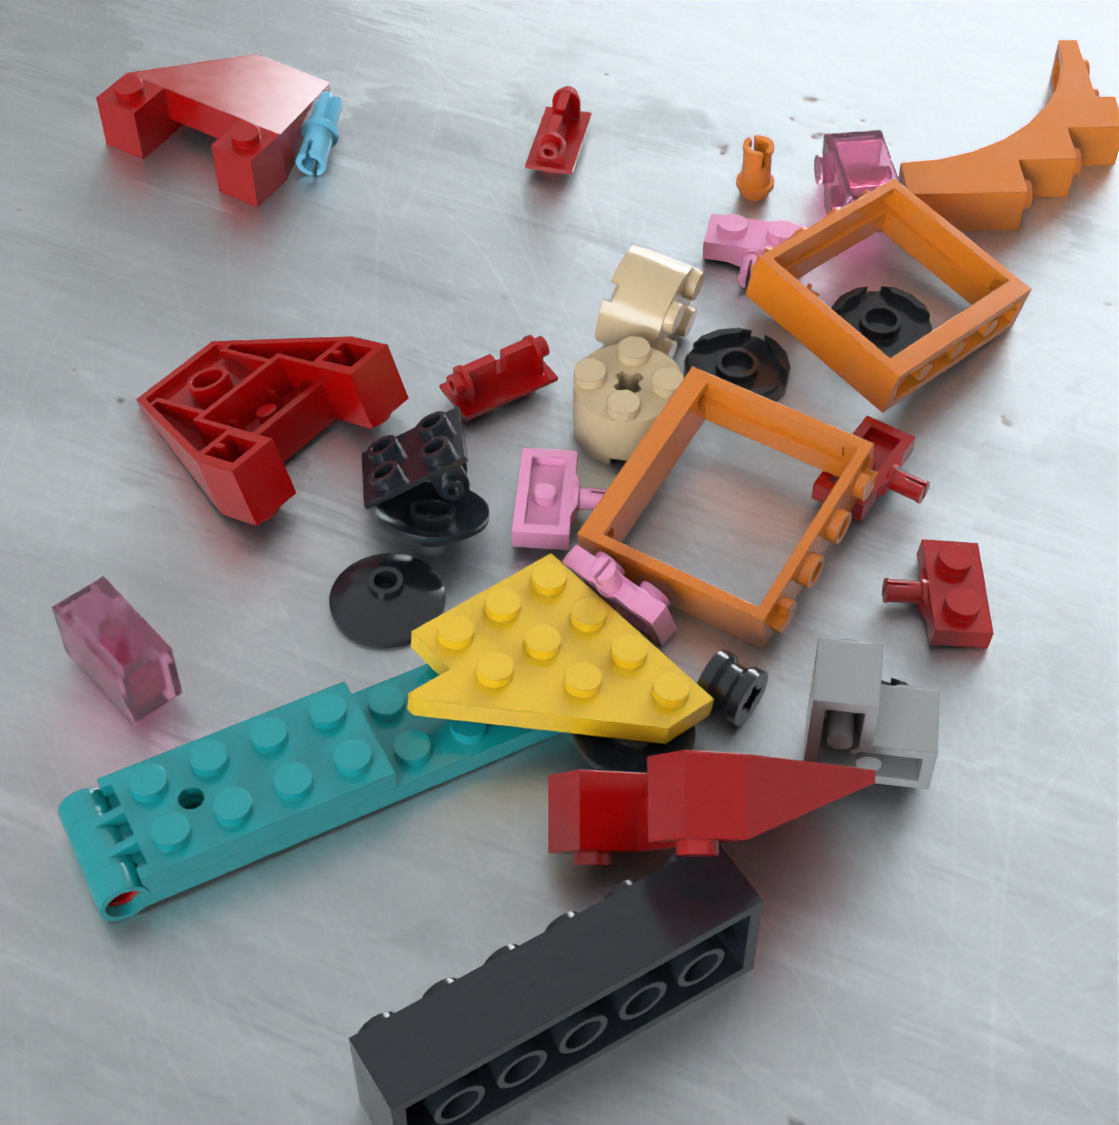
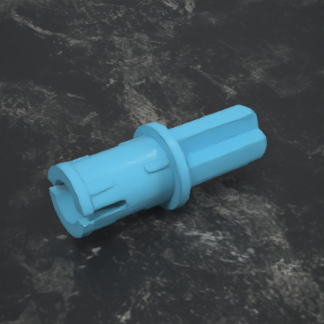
M331 92L321 93L320 98L315 101L311 117L304 122L301 129L304 139L296 158V166L307 175H314L317 161L319 162L316 169L317 175L325 172L330 150L337 144L339 139L337 125L343 108V102L340 97L332 96Z

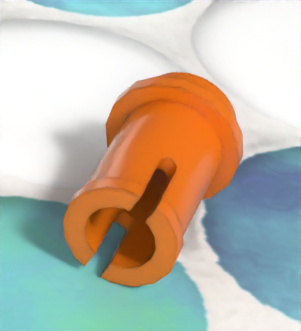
M754 135L753 150L750 137L746 138L743 142L742 171L737 175L736 186L740 190V194L745 199L751 201L765 199L774 189L775 179L771 174V165L775 144L766 136Z

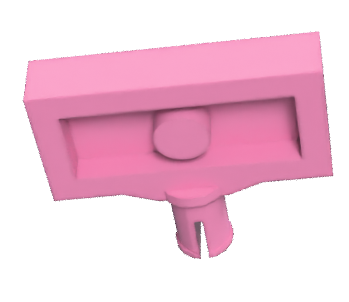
M711 214L704 239L702 258L726 261L741 266L737 280L742 287L746 288L748 276L751 278L752 275L751 265L757 261L758 256L764 253L765 248L768 246L774 248L783 243L803 226L784 220L772 222L748 219L737 214Z
M522 448L511 531L512 547L569 550L571 525L577 517L578 511L594 510L608 490L580 487V481L577 476L578 451Z
M576 544L562 560V563L626 621L662 647L677 630L668 606L671 604L669 599L659 589L646 581L637 586L624 577V569L606 553L598 551L593 556Z

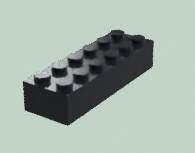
M720 844L718 856L688 857L676 856L675 853L664 863L661 869L639 881L630 879L621 882L608 892L604 900L580 913L570 911L562 914L548 925L545 932L521 945L509 944L501 947L491 954L484 965L458 979L449 977L440 980L432 985L420 1000L396 1013L387 1011L369 1019L357 1034L349 1038L361 1105L373 1125L484 1124L752 970L763 899Z

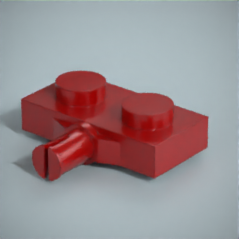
M867 415L852 434L874 443L872 470L878 472V476L868 498L865 501L857 499L850 510L852 517L860 521L865 517L877 499L891 490L920 504L930 487L929 481H924L901 470V467L913 453L916 437ZM822 471L813 483L811 498L824 503L839 477Z
M922 539L916 553L919 569L918 581L884 578L882 584L883 603L916 604L926 620L929 645L988 648L994 632L978 543Z

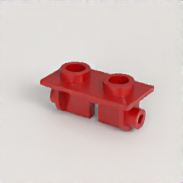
M565 86L554 93L552 107L546 106L525 168L548 173L573 174L592 117V112L581 111V98L575 88Z
M527 335L521 341L500 349V359L498 360L489 354L463 366H455L453 374L446 377L447 382L440 384L439 389L454 407H460L462 417L468 421L558 381V376L543 360V357L548 356L550 353L549 346L544 337L538 336L534 338L532 335Z

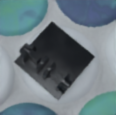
M459 406L447 412H433L422 418L416 427L396 437L394 435L383 436L374 441L367 451L361 453L363 498L366 510L428 480L431 481L439 496L445 500L458 501L469 491L470 482L467 476L468 469L466 463L468 462L462 412Z

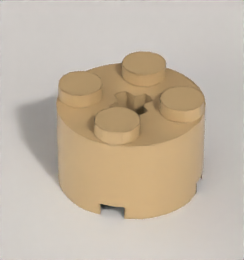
M632 246L622 258L612 277L611 282L616 284L611 300L603 299L597 318L595 339L606 346L618 344L623 338L628 336L642 337L649 342L651 348L663 352L672 359L677 347V341H674L677 335L686 338L696 319L697 308L690 306L691 300L694 301L702 288L706 274L705 271L648 248Z
M638 336L625 337L618 344L596 350L577 362L574 367L573 425L574 437L579 447L591 458L611 465V458L628 460L683 381L684 376L677 364L663 352L651 348L646 339Z

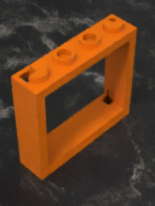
M893 178L871 192L868 189L865 190L857 200L843 208L835 207L824 219L808 228L806 226L799 228L788 240L776 247H766L764 253L758 256L757 261L751 265L752 275L745 295L883 413L1013 326L1032 289ZM879 230L971 304L970 307L892 358L885 355L797 280Z
M692 366L577 533L579 546L593 556L598 551L606 553L624 569V577L637 586L643 581L652 584L669 599L670 606L764 650L775 631L783 634L790 625L797 607L795 599L803 586L810 589L816 583L825 561V557L822 555L831 542L839 544L843 539L851 522L852 513L850 510L856 500L865 501L873 490L878 476V472L872 470L874 443ZM705 419L839 477L759 607L622 543Z

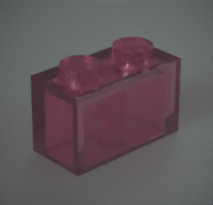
M882 130L824 134L822 154L815 155L814 175L816 183L823 184L824 208L826 215L835 207L843 208L857 200L867 189L871 192L893 178L900 183Z
M104 576L52 606L65 652L131 725L183 693L172 648Z

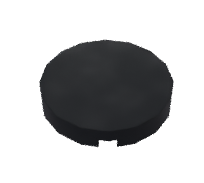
M868 286L855 288L841 295L831 307L832 310L889 358H892L932 331V325L929 321L930 313L926 305L912 294L895 287L881 286L880 292H867Z
M726 328L705 334L693 343V350L689 354L687 352L684 361V378L693 366L778 402L785 395L791 367L786 351L776 340L764 335V340L751 336L752 330L744 328Z

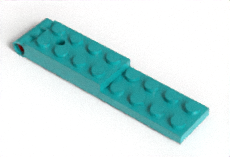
M425 664L355 693H351L346 682L343 681L97 779L99 788H84L71 793L60 803L57 813L101 918L107 921H120L136 915L145 907L563 732L412 715L407 710L408 693L439 676L428 664Z

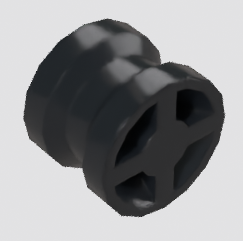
M721 649L708 662L697 684L714 699L712 707L715 706L722 710L725 719L738 726L750 717L759 704L767 686L768 674L758 667L746 668L740 665L735 654L726 649Z

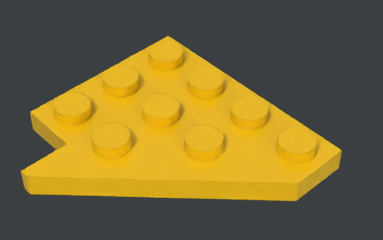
M552 553L416 628L411 634V648L439 675L408 693L407 710L415 716L666 744L711 714L714 699Z

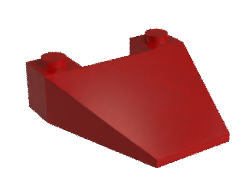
M250 54L128 72L96 97L106 144L141 159L146 158L183 125L218 138L211 147L219 191L259 207L287 181L304 139L301 132L302 126L311 117L315 101L320 98L321 93L330 92L331 88L328 81L261 55Z
M352 336L212 341L139 396L136 401L140 409L222 515L258 526L260 523L276 515L279 507L296 494L284 462L336 419L373 429L386 422L390 418L391 413L409 398L388 344Z
M680 750L648 756L647 773L579 769L548 775V853L573 854V866L578 867L612 866V854L676 848V856H718L719 843L748 840L876 783L875 770L747 753Z

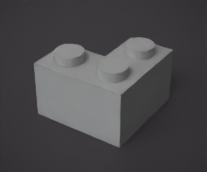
M818 638L806 714L803 761L874 769L875 782L878 784L929 790L938 754L940 691L918 689L911 685L892 686L881 684L883 645L861 643L852 639L834 640Z

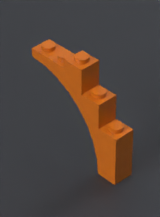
M1058 40L1050 75L1052 96L1048 104L1027 125L1003 140L972 152L934 160L901 162L898 182L959 231L1019 230L1023 210L1030 209L1032 198L1068 197L1072 178L1079 176L1081 165H1115L1119 152V106L1115 96L1100 97L1098 88L1092 86L1089 60L1087 58L1083 59L1077 40Z

